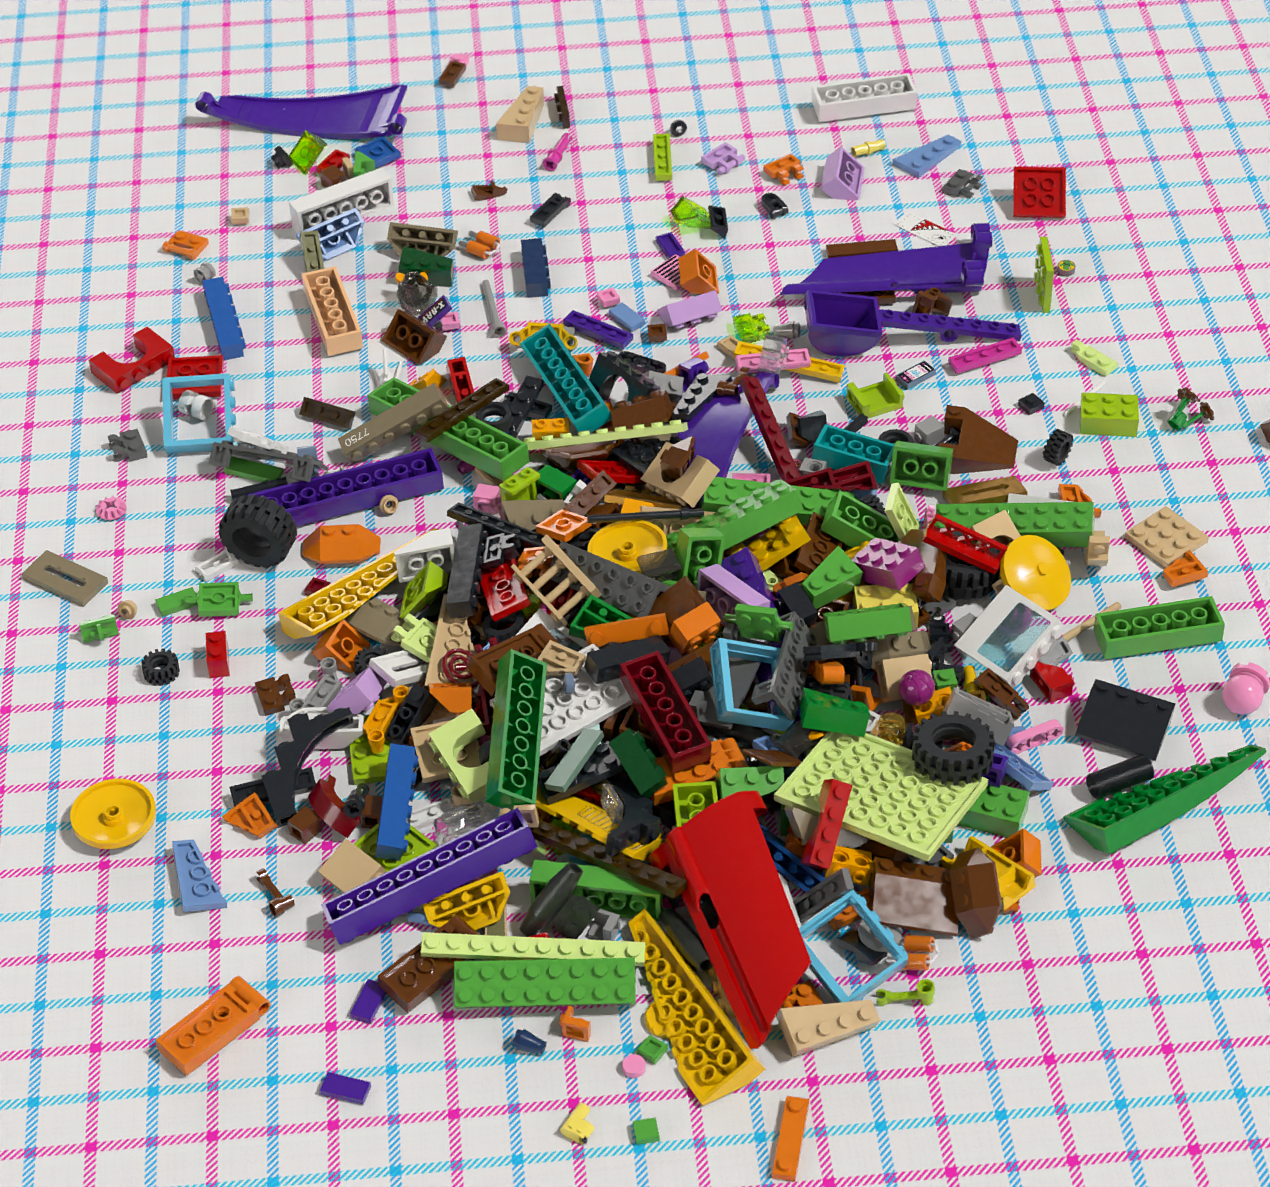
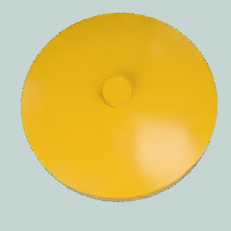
M642 520L618 521L603 527L595 533L588 544L587 551L645 575L656 569L664 561L668 552V544L665 533L655 524Z
M1024 535L1010 542L1007 545V551L1000 560V575L1004 587L1006 585L1046 611H1051L1060 606L1068 597L1071 588L1070 570L1061 552L1048 540L1035 535Z
M108 779L91 785L75 799L70 811L71 825L75 835L85 844L100 849L121 848L138 841L147 834L156 819V805L151 792L144 785L129 779Z

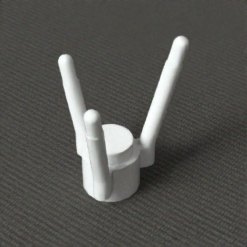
M383 348L384 372L379 377L376 369H373L377 387H380L394 377L392 373L388 372L386 348ZM400 361L395 374L397 379L399 378L403 361Z

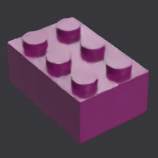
M880 538L872 539L865 548L851 559L862 571L861 581L899 591L925 567L917 547Z

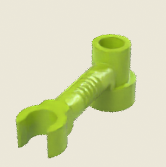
M923 979L917 983V991L891 992L885 989L876 990V997L884 998L876 999V1003L878 1006H885L887 1003H892V1001L920 999L923 1005H930L934 1001L935 985L933 981Z

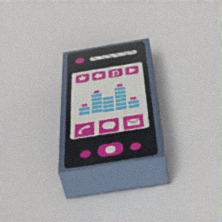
M924 360L897 374L896 381L908 390L936 375V369Z

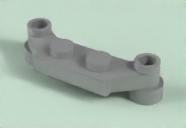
M326 657L321 660L320 667L324 676L306 700L295 698L290 701L291 713L302 708L327 707L342 688V681H339L337 678V663L334 658Z

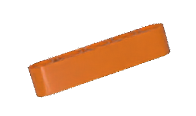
M835 659L811 661L808 674L819 683H844V667Z

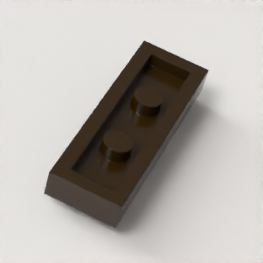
M556 86L557 93H554V101L556 103L559 123L563 124V129H569L570 117L563 86Z
M304 397L299 414L351 429L356 411Z

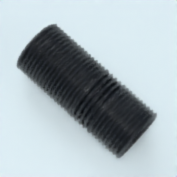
M1141 754L1087 774L1086 784L1090 794L1095 799H1101L1152 780L1154 778V767L1148 756Z

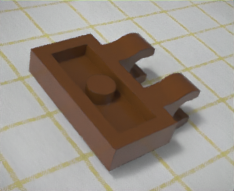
M289 674L281 675L276 681L274 677L254 682L265 716L284 711V706L289 705L290 701L296 698Z

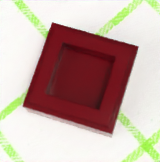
M313 577L304 589V593L309 596L330 585L331 582Z

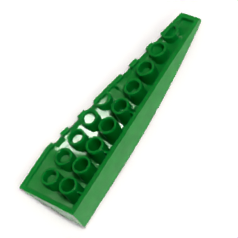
M1251 744L1228 752V757H1214L1210 759L1209 764L1200 766L1198 763L1190 766V771L1183 773V770H1178L1150 780V785H1136L1132 787L1131 792L1122 794L1120 791L1112 794V799L1106 801L1104 798L1097 799L1063 816L1064 821L1094 849L1106 854H1113L1117 852V849L1133 844L1135 840L1166 825L1207 800L1266 753V748Z

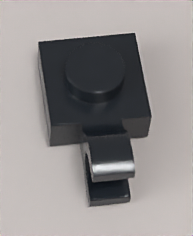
M940 637L938 642L936 641L926 653L932 662L931 671L935 668L936 662L940 663V656H944L943 653L953 650L954 641L944 644V637Z

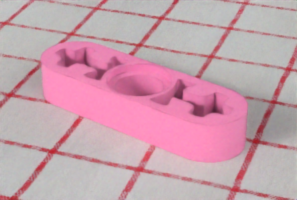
M1053 719L1013 734L1006 741V745L1012 752L1018 754L1059 738L1064 728L1058 720Z

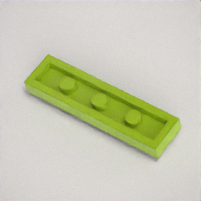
M670 133L653 134L655 181L672 180Z

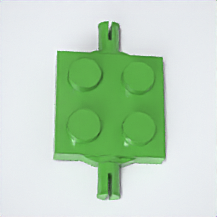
M239 582L199 583V591L196 596H185V604L197 603L199 617L239 615L241 602H253V593L241 594Z
M737 604L735 607L736 615L726 613L724 616V622L736 623L739 627L740 636L748 639L780 642L782 637L781 629L792 631L794 626L793 622L782 621L777 614L776 608Z

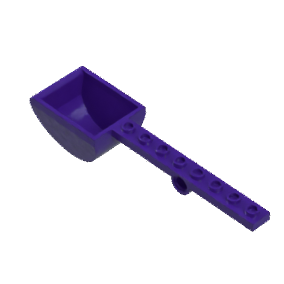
M807 290L804 296L809 341L816 350L832 356H853L872 349L881 339L882 327L940 333V338L944 342H953L958 338V335L1001 340L1014 337L1016 341H1020L1022 337L1019 324L883 310L878 307L877 297Z

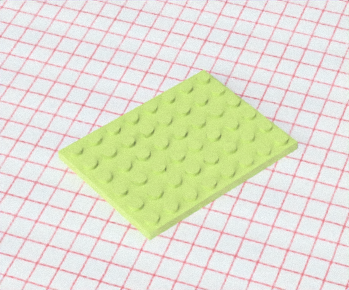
M828 731L774 794V801L819 817L820 803L818 799L823 780L836 779L851 784L853 786L841 827L929 862L988 786V779L984 777L980 780L972 778L970 784H966L965 781H959V785H954L951 781H947L946 785L941 784L940 779L936 778L935 781L929 780V774L924 776L920 774V768L916 769L914 767L912 750L868 733H865V737Z

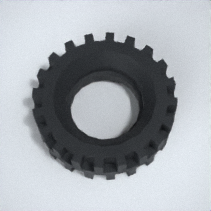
M946 711L941 712V716L931 714L930 720L923 718L921 726L916 725L915 732H913L912 761H914V767L916 769L920 768V774L923 776L929 774V780L935 781L937 778L941 780V784L945 785L947 781L953 782L954 785H959V781H965L966 784H970L972 778L980 780L982 779V773L987 775L989 767L992 768L994 733L989 731L990 726L987 723L981 724L982 719L977 717L974 720L971 718V714L968 713L965 716L959 715V711H954V715H947ZM944 740H957L970 744L972 747L965 751L952 752L943 750L934 743Z

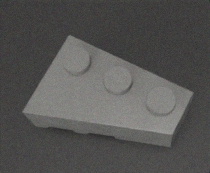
M955 687L943 708L947 715H954V711H959V715L965 716L968 713L971 714V718L974 720L977 717L982 719L981 724L987 723L990 726L989 731H993L995 742L1001 746H1004L1014 727L1011 712Z

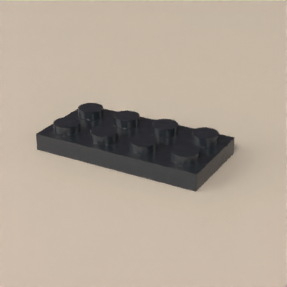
M608 741L596 747L565 793L546 790L545 787L546 781L558 764L538 773L537 787L550 805L616 775L625 769Z

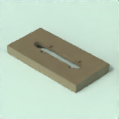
M48 550L22 573L24 580L82 607L108 584L107 577ZM52 568L62 574H65L73 579H76L84 583L85 585L77 586L76 584L68 580H65L55 574L52 575V573L46 571L45 569Z

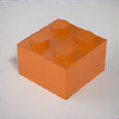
M705 602L673 621L668 638L680 655L684 656L699 649V646L705 643L707 645L714 641L721 620L709 603Z

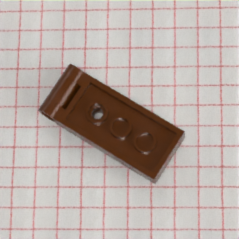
M540 623L527 631L471 656L466 668L492 697L496 691L498 661L510 649L538 659L550 640L556 643L558 641Z
M459 915L453 916L434 932L479 935ZM421 942L378 975V986L404 1011L409 1013L454 978V961H475L477 959L421 957Z

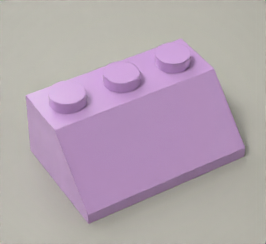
M841 146L826 158L821 189L833 199L857 201L860 198L865 167Z
M716 290L657 309L659 316L668 328L674 326V329L684 327V323L689 321L691 324L701 322V318L706 316L707 319L717 317V313L722 311Z
M367 667L346 684L326 708L328 711L334 712L338 708L350 707L352 714H358L362 710L367 712L374 706V703L380 698L379 696L385 692L384 687L388 682L371 667Z

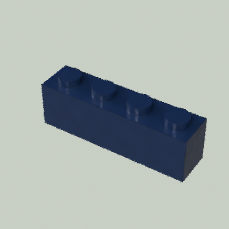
M542 238L521 240V251L527 298L548 296L551 282L549 267H546L548 266V258L544 256L547 255L546 245H542Z

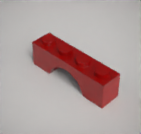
M836 779L823 780L818 799L820 803L819 820L812 837L806 842L801 864L820 870L830 869L853 785Z

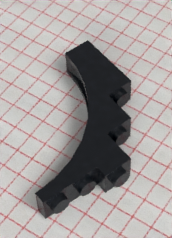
M350 707L338 708L326 715L319 714L310 720L307 713L295 714L287 719L293 741L282 742L274 747L281 769L270 770L261 775L278 828L288 825V820L297 813L295 808L297 780L304 762L313 749L338 729L354 723Z
M620 772L591 786V790L603 796L615 807L622 819L618 827L607 834L606 854L612 857L637 842L646 845L658 838L661 831V819L653 815L654 801L640 794L629 775Z

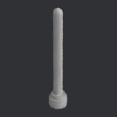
M483 280L482 284L493 320L492 334L494 337L500 338L505 336L507 330L505 324L500 322L490 283L488 280Z

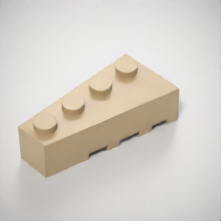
M527 86L496 123L497 140L530 143L544 106L543 87Z
M872 999L781 1008L776 1015L792 1057L875 1028L881 1021Z

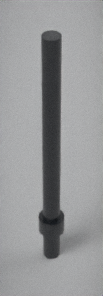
M679 508V510L587 515L586 520L587 523L671 518L688 520L689 517H704V509L689 510L688 508Z

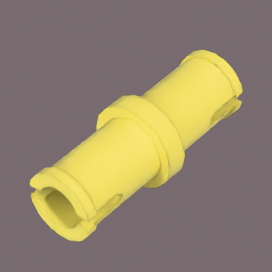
M883 139L873 142L866 141L864 144L852 146L851 154L853 157L863 154L870 155L872 152L884 150L886 145Z

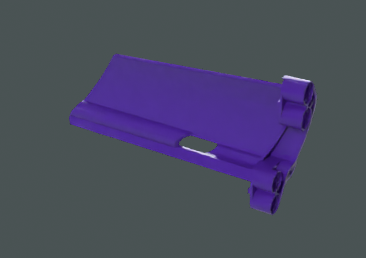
M973 223L971 225L972 243L823 259L816 269L802 282L785 285L780 295L805 294L807 290L838 293L910 289L913 293L918 294L920 290L925 292L932 287L938 288L941 293L982 291L989 250L993 244L990 224Z

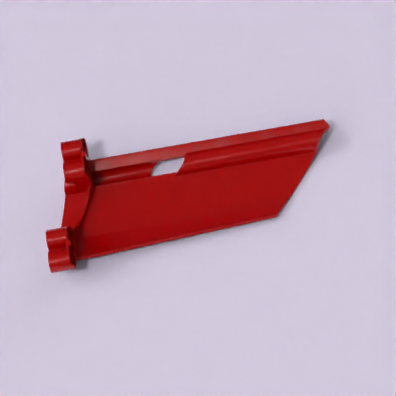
M739 791L713 803L692 817L683 826L671 830L666 837L667 841L650 854L649 859L653 867L667 873H672L687 881V889L681 893L749 1048L759 1049L767 1039L771 1030V1024L786 998L811 965V959L757 820V817H760L766 811L768 812L766 805L758 791ZM704 893L710 896L719 917V923L715 929L709 928L699 905V899Z

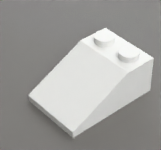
M450 528L430 531L394 552L399 583L411 581L429 561H432L448 574L451 573L455 550Z

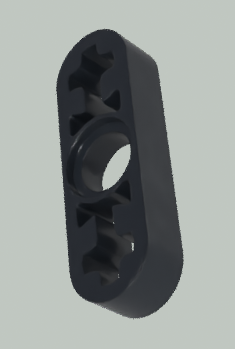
M623 351L618 354L621 360L629 362L632 368L641 371L643 374L648 371L666 372V364L661 361L629 351Z

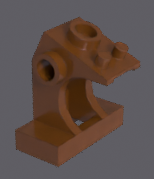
M932 287L925 292L920 290L917 294L912 313L931 315L937 312L944 316H949L953 301L941 293L938 288Z

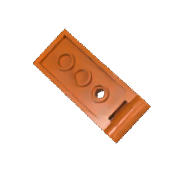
M727 738L723 741L722 739L712 741L710 760L675 773L671 772L663 757L656 758L658 766L660 765L667 774L665 778L668 784L650 796L651 800L654 801V806L673 800V784L716 781L715 774L720 768L749 767L735 739Z
M236 976L229 984L155 1039L157 1049L181 1072L188 1076L260 1020L259 1016L264 1015L269 1010L271 1003L241 976Z

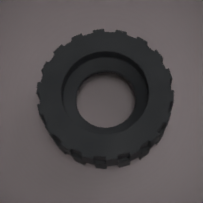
M518 610L497 621H494L491 613H489L482 623V628L488 642L490 638L496 637L498 643L514 637L528 621L523 610ZM514 623L511 627L507 629L498 630L501 626L505 624Z

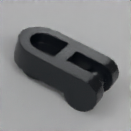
M765 193L762 195L761 205L769 213L771 219L777 218L780 214H788L787 205L776 194Z

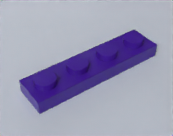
M574 310L563 319L564 326L575 327L576 331L623 350L633 340L632 333Z

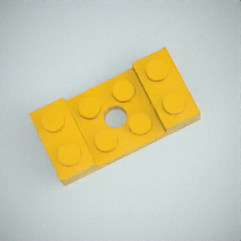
M793 515L777 523L778 526L770 529L766 534L752 541L749 545L745 546L741 542L733 546L726 554L729 557L748 547L756 556L763 572L810 541L811 538L797 516Z
M974 836L969 837L964 851L979 848L996 864L1002 903L1001 909L1005 911L1036 887L1033 873ZM943 856L941 858L942 868L951 869L957 856L952 860Z

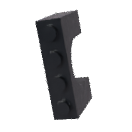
M612 351L599 352L589 377V381L602 400L609 399L614 384L619 377L624 379L628 387L627 402L632 401V398L638 395L645 397L650 395V392L661 389L655 384V381L643 376L641 371L632 368L629 362L621 360L618 354Z

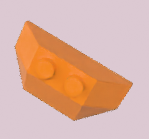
M360 524L320 526L303 540L302 555L304 558H309L319 564L359 563L373 555L380 554L381 538Z

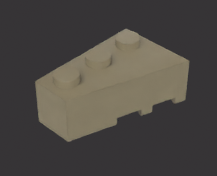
M563 499L501 501L500 505L505 521L536 532L537 524L565 507Z

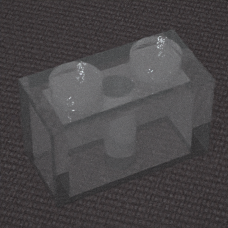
M765 334L758 370L780 375L781 367L785 368L789 347L786 346V338Z

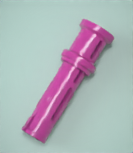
M569 133L562 135L555 148L550 150L548 157L543 160L542 164L546 170L554 171L557 168V163L561 162L563 152L572 141V136L569 137Z

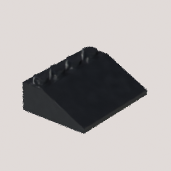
M1095 679L1075 736L1137 756L1145 754L1150 760L1156 761L1170 726L1176 703Z

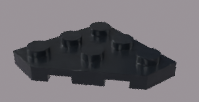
M670 437V440L660 441L659 438L644 439L643 443H634L633 440L625 441L611 452L614 458L640 476H643L666 442L674 445L682 441V439L679 437Z

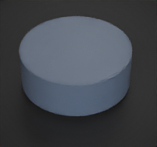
M572 673L563 674L565 694H573L575 692V682Z

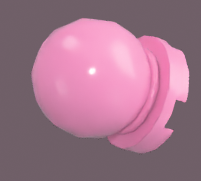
M1250 662L1248 665H1240V663L1234 665L1222 693V699L1226 707L1231 712L1240 715L1251 714L1261 706L1263 697L1270 687V680L1266 676L1267 671L1261 666Z

